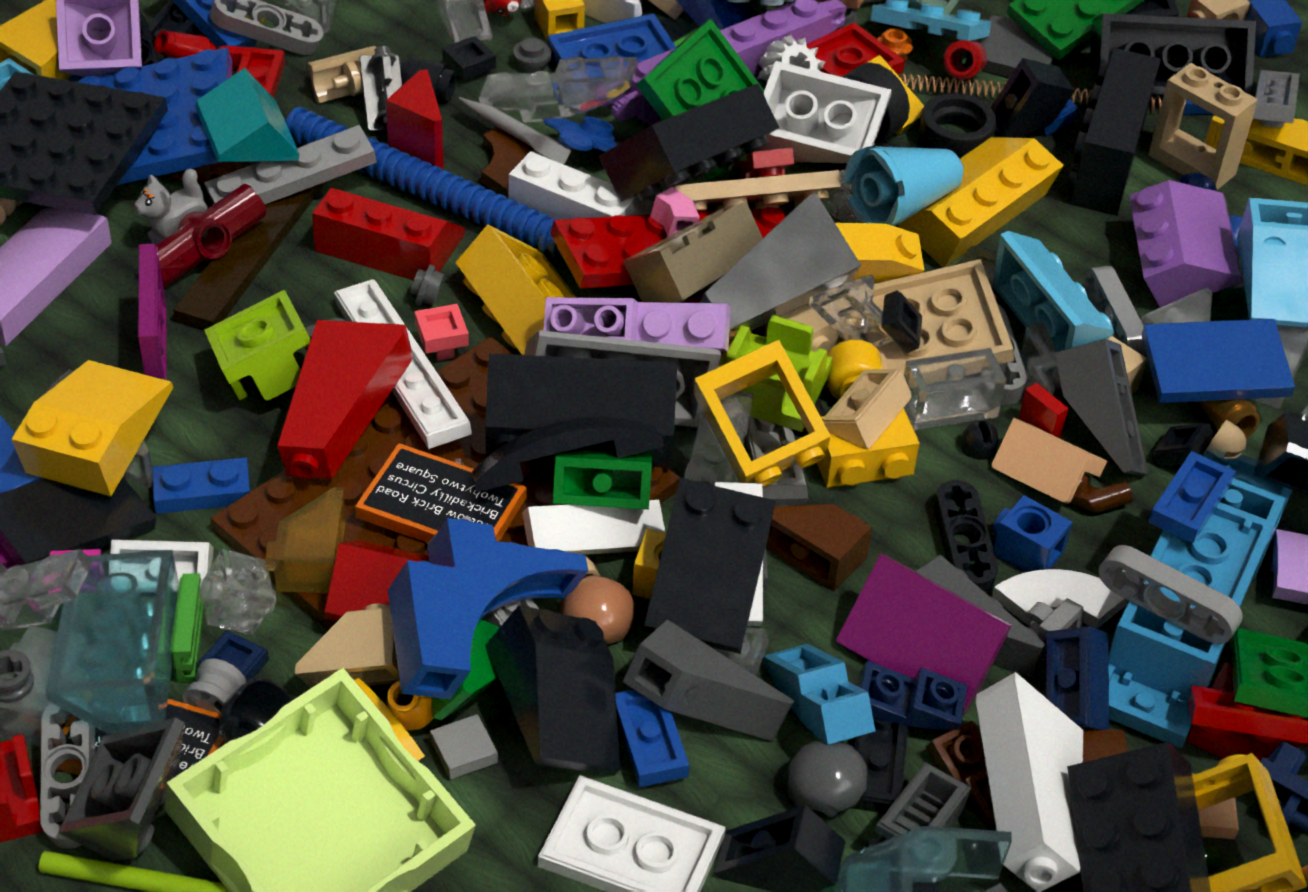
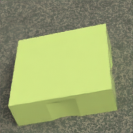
M344 668L283 706L270 721L259 729L238 739L231 740L166 783L165 811L229 892H411L468 850L476 826L432 772L412 757L402 746L393 732L389 721Z

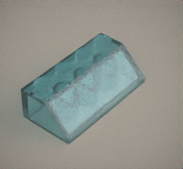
M172 550L72 557L46 688V696L49 702L108 734L165 720L172 671L170 649L179 588Z

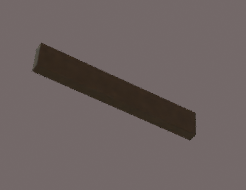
M326 182L265 204L267 216L233 239L229 250L224 256L211 260L174 308L175 321L203 330L223 321Z

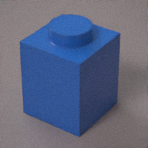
M1249 0L1251 4L1246 20L1256 21L1255 52L1257 55L1265 57L1293 53L1302 21L1287 1Z

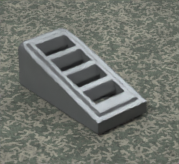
M925 762L878 822L875 832L922 858L962 813L971 787Z

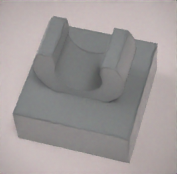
M1068 598L1055 610L1045 603L1037 602L1026 613L1027 618L1035 621L1029 628L1046 644V631L1082 627L1083 606ZM1045 647V651H1044L1043 658H1042V662H1041V663H1043V664H1045V665H1046V647Z

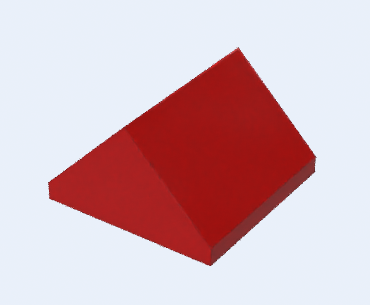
M428 69L419 70L386 99L388 145L390 148L394 147L399 149L400 152L410 154L411 157H418L421 161H427L432 166H438L444 171L442 117Z
M361 540L339 543L325 607V618L338 621L346 612L365 610V607L370 604L390 605L388 588L406 561L429 562V556Z

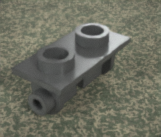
M380 46L375 48L374 55L359 56L368 132H387L386 99L402 86L399 55L391 53V49L388 46Z

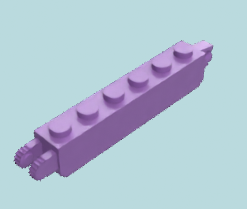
M796 0L720 31L758 81L760 80L758 78L759 73L763 70L758 62L760 57L765 54L766 48L773 41H780L784 37L791 35L795 41L806 37V44L830 34L844 25L847 6L839 0H829L817 3L815 0ZM672 50L621 69L620 79L612 81L609 85L606 84L602 89H599L597 101L603 107H612L611 114L618 121L635 116L647 125L661 121V117L637 87L636 83Z

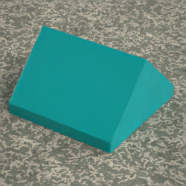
M246 68L196 100L195 108L218 162L299 160L300 153L276 100Z

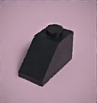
M1025 58L1021 59L991 105V109L996 115L994 137L1021 138L1056 120L1075 91L1059 67Z
M802 805L726 830L714 874L721 880L771 892H814L836 885L846 841L807 805Z

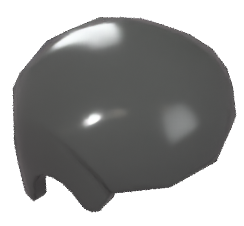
M822 740L812 741L797 751L789 765L788 798L795 808L807 805L811 810L823 812L832 818L837 812L855 806L867 789V765L862 755L851 745L842 742L827 745Z

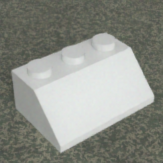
M531 151L509 173V199L516 200L518 205L525 204L529 209H536L540 214H548L551 219L651 215L654 202L649 199L639 202L637 196L620 202L611 183Z

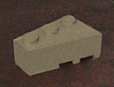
M743 201L712 213L623 260V263L642 302L683 303L697 291L700 292L710 288L759 243L763 237L747 202Z

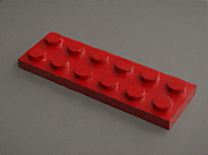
M781 208L750 209L763 238L786 217ZM697 211L699 215V220L711 215L716 211ZM615 215L612 217L558 219L553 221L550 232L579 288L634 285L623 260L668 237L664 226L652 219L650 215Z

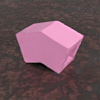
M674 187L656 195L650 217L664 226L668 237L699 220L693 200Z

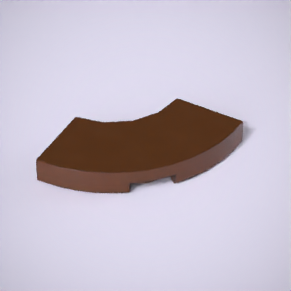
M495 127L483 134V146L492 154V160L481 171V182L497 194H502L509 199V173L530 151L535 152L526 143Z

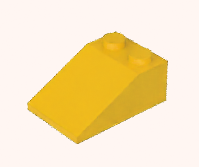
M91 360L86 361L33 403L11 440L25 473L112 496L174 388L172 382Z

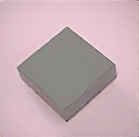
M478 714L430 730V741L450 780L498 763V752Z

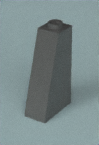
M814 193L800 203L704 293L700 303H727L731 307L730 342L734 340L741 325L750 327V331L767 324L772 315L781 317L849 284L861 267V264L817 193Z

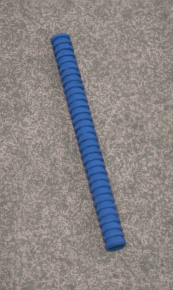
M299 106L294 108L285 120L294 142L300 146L348 129L347 126L338 125L333 120H328L324 116H318L315 112L307 111L306 108ZM366 135L375 151L377 163L358 169L360 173L368 174L372 178H378L379 181L399 188L403 192H409L412 196L420 197L423 201H430L432 205L441 206L443 210L452 211L457 216L462 215L464 219L473 220L477 225H484L486 227L488 224L535 249H539L543 254L550 253V256L554 259L561 258V261L566 264L550 234L553 221L558 220L557 218L551 219L548 214H540L538 210L529 209L525 204L518 205L516 200L507 199L506 196L496 194L493 190H486L482 185H475L470 180H464L461 176L453 175L450 171H443L438 166H432L431 163L421 161L418 157H411L410 154L400 152L397 148H390L388 144L380 143L378 140L369 138ZM624 285L618 287L621 289H627L631 285Z

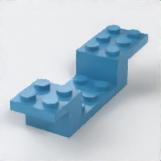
M1206 451L1204 457L1236 471L1231 486L1194 543L1163 530L1151 557L1230 597L1240 607L1252 579H1255L1293 490L1254 476L1256 459L1241 454L1234 460H1225ZM1160 587L1164 595L1180 602L1179 597L1174 592L1165 587ZM1129 601L1117 626L1109 652V719L1163 742H1169L1171 745L1182 749L1192 726L1187 705L1191 685L1208 688L1224 644L1207 642Z

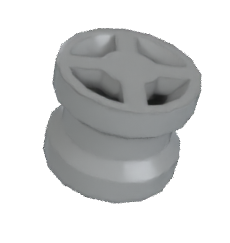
M206 659L201 662L196 671L197 681L189 684L182 697L183 703L220 713L225 701L237 688L246 683V679L241 671L232 664L219 659Z

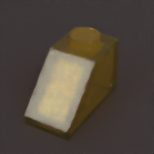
M333 487L279 521L276 542L268 541L266 550L267 571L275 572L277 591L329 593L339 543L343 542L346 525L344 487Z

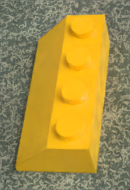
M990 137L960 158L964 172L962 182L957 189L899 223L898 226L901 229L919 234L921 248L942 268L949 266L1047 194L1064 165L1035 138Z
M488 224L455 262L465 275L464 284L474 294L480 296L485 303L482 306L484 312L504 329L502 332L504 340L513 348L519 350L522 355L525 354L527 341L538 330L543 331L546 297L576 298L543 253Z

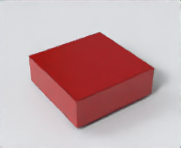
M1034 383L1025 389L1018 420L1061 439L1068 407L1041 385Z

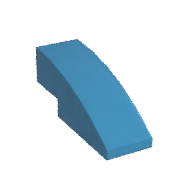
M808 643L762 656L764 666L777 689L794 700L791 706L793 712L815 736L827 745L875 732L869 693L848 682L844 661Z

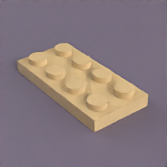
M839 170L683 184L675 185L674 188L693 200L697 211L704 212L707 209L718 211L726 206L746 201L747 205H754V209L766 207L779 208L781 204L794 201V207L796 208L809 195L817 193L821 201L829 199V193L840 188L841 182Z

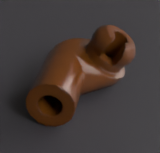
M1084 474L1070 503L1089 512L1100 513L1132 503L1133 495L1126 481L1099 489L1089 485V479Z

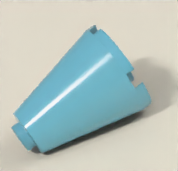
M865 147L855 151L847 162L844 174L845 183L851 182L853 196L847 197L848 203L860 223H882L896 226L957 189L962 182L964 169L961 160L949 149Z

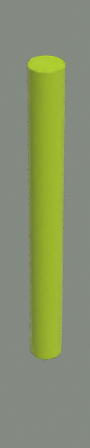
M44 851L39 861V872L146 892H229L221 882Z

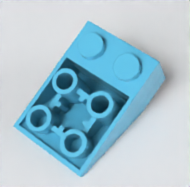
M1249 198L1237 235L1249 320L1275 319L1276 325L1308 327V202Z

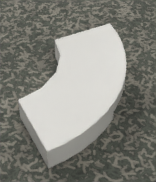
M1061 569L1035 570L1013 576L996 585L992 594L993 598L997 599L1004 608L1027 626L1035 621L1027 618L1026 613L1037 602L1045 603L1055 610L1068 598L1083 606L1082 622L1096 629L1123 609L1128 602L1124 597L1108 589L1098 577Z

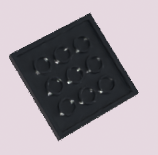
M14 72L0 90V198L96 215L167 113L166 98L142 92H132L106 86L73 82L66 79Z

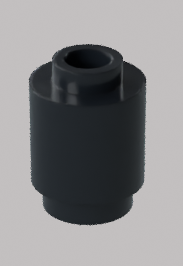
M409 56L406 62H400L402 85L419 70L428 69L437 103L441 100H451L456 87L457 73L449 69L447 64L415 56Z

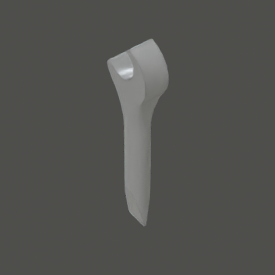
M459 97L462 102L485 121L526 143L540 154L558 163L565 164L571 150L561 145L558 141L530 128L493 106Z

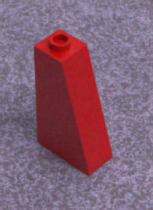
M329 320L316 321L277 445L286 476H295L303 479H332L411 363L413 354L406 325Z

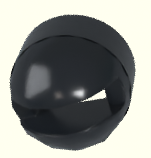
M986 420L969 423L962 435V451L970 458L977 460L991 458L996 453L999 441L997 429Z

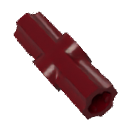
M244 183L203 213L191 212L181 220L177 231L155 245V247H158L164 288L206 258L217 259L224 256L229 250L233 239L267 216L266 206L251 186ZM209 229L207 237L201 242L203 233Z

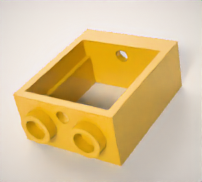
M780 340L774 341L695 378L693 394L740 483L763 484V487L778 481L783 476L782 471L798 464L800 469L809 467L825 456L824 451L828 448L831 436ZM778 374L809 434L751 461L720 400Z
M1253 753L1228 756L1220 760L1216 767L1198 774L1192 773L1198 811L1254 790L1275 851L1271 855L1210 876L1211 892H1294L1308 887L1270 774Z

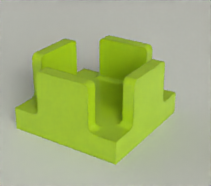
M285 289L204 330L221 370L229 384L233 387L239 400L248 396L240 380L248 375L252 376L265 400H271L296 387L301 369L293 354L303 347L307 351L311 339Z
M772 315L768 322L766 338L750 333V327L741 325L727 352L726 364L774 341L780 340L815 405L829 376L833 357L827 356L828 350L818 348L816 352L812 350L813 327ZM778 374L720 400L723 408L800 432L805 427Z

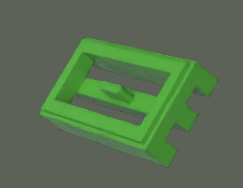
M200 573L182 574L179 581L170 649L174 676L178 683L196 682L195 674L199 658L205 608L204 599H202L203 590L202 586H200Z

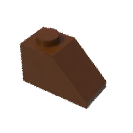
M835 504L774 507L766 549L835 591L867 559L872 527L863 522L858 516L848 513Z

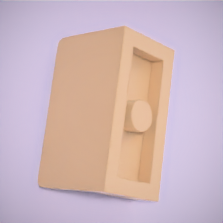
M1013 418L992 462V468L1068 504L1071 502L1084 473L1088 472L1100 477L1107 460L1035 426Z

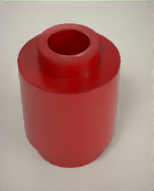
M956 41L945 51L944 67L956 79L973 78L979 75L986 66V51L977 41ZM966 51H969L973 56L971 66H965L962 63L961 58Z

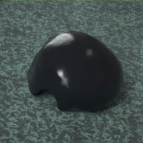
M256 678L250 679L237 688L225 701L219 715L220 736L224 739V745L231 740L252 733L270 721L283 706L293 700L286 689L269 679Z

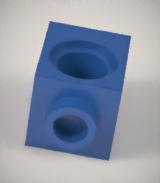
M1023 495L1011 510L1007 507L1004 508L993 525L992 531L997 534L993 548L994 554L1025 572L1051 569L1065 553L1073 522Z

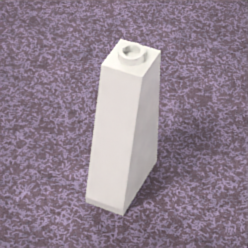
M1015 672L976 694V706L1002 864L1036 892H1041L1080 872L1067 766L1083 763V729Z

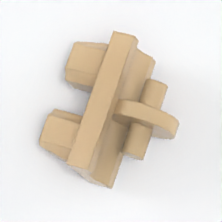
M371 46L309 62L308 66L315 100L318 103L348 95L353 97L361 95L363 87L359 56L374 55L375 48L377 47Z

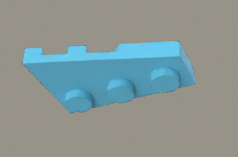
M886 0V4L873 5L871 21L909 29H921V26L928 27V33L957 35L956 39L966 41L989 37L991 21L981 20V13L975 11L958 10L956 16L944 14V7L938 5L922 4L921 10L908 8L909 1Z

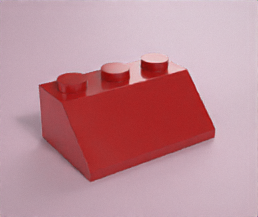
M330 188L312 212L315 252L413 281L418 269L427 271L430 264L436 266L435 271L440 272L465 235V227L334 188Z

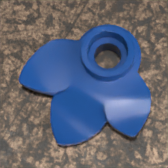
M585 116L582 124H578L562 118H544L543 122L547 126L560 132L558 142L567 148L577 151L598 149L607 152L618 145L614 142L615 137L612 135L614 126L604 120Z

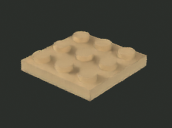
M981 259L855 288L856 295L866 302L863 321L870 343L879 350L883 369L902 370L907 385L1014 361L1013 347ZM896 290L901 292L922 315L919 349L909 353H905L881 328L884 296Z

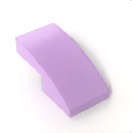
M1279 529L1275 530L1270 570L1274 572L1272 598L1308 605V535Z

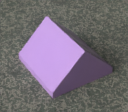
M56 0L60 72L87 77L114 73L127 67L142 68L139 0Z

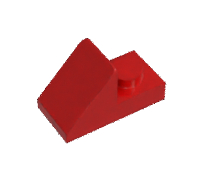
M792 148L756 151L743 156L735 161V170L738 178L748 179L785 175V168L794 165Z

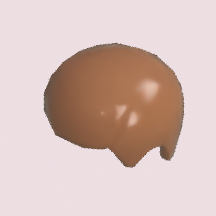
M587 576L580 581L573 592L569 593L565 599H562L557 613L596 621L602 629L604 640L608 645L622 641L632 629L635 623L636 605L630 592L618 582L601 576Z

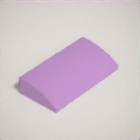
M54 207L41 209L0 247V344L7 346L112 244L107 217Z

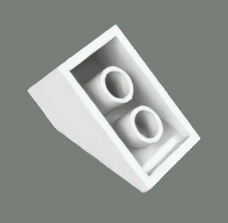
M775 61L763 94L780 128L765 136L768 144L753 152L792 148L794 162L847 163L855 151L874 145L891 96V90Z

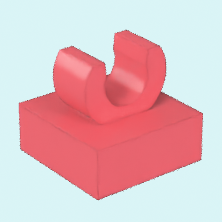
M458 304L414 311L415 325L425 354L436 352L437 362L454 359V348L469 346V333Z

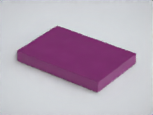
M155 243L139 244L138 338L144 374L167 380V307L158 247H155Z
M880 554L836 641L875 664L912 678L915 677L922 667L967 684L963 714L968 712L1013 625L889 556Z

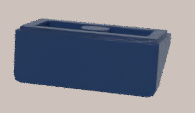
M1090 626L1046 631V699L1081 729L1109 730L1108 634Z

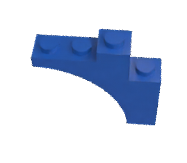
M447 518L427 547L429 562L407 560L388 588L402 694L451 699L471 672V644L478 621L490 612L516 601L532 598L565 599L569 593L574 591L588 572L586 556L563 552L559 549H544L519 545L513 542H498L495 539L493 525L471 522L466 519Z

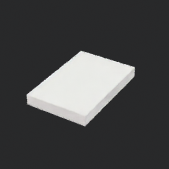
M579 775L538 856V867L605 892H701L724 840L726 827Z

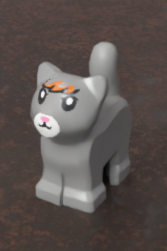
M191 168L185 170L182 177L184 189L177 190L172 194H169L167 189L153 175L148 176L147 185L141 190L138 200L135 202V209L139 215L148 217L151 230L147 233L152 244L155 243L157 245L177 231L181 220L191 212L203 213L207 210L201 187L197 182V172ZM207 230L203 233L201 241L207 237Z

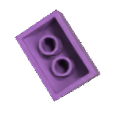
M1167 180L1129 195L1143 277L1162 311L1244 282L1227 203L1222 192Z

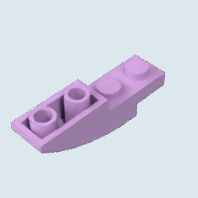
M546 297L543 331L720 349V352H728L731 307L727 303L637 302L634 298Z

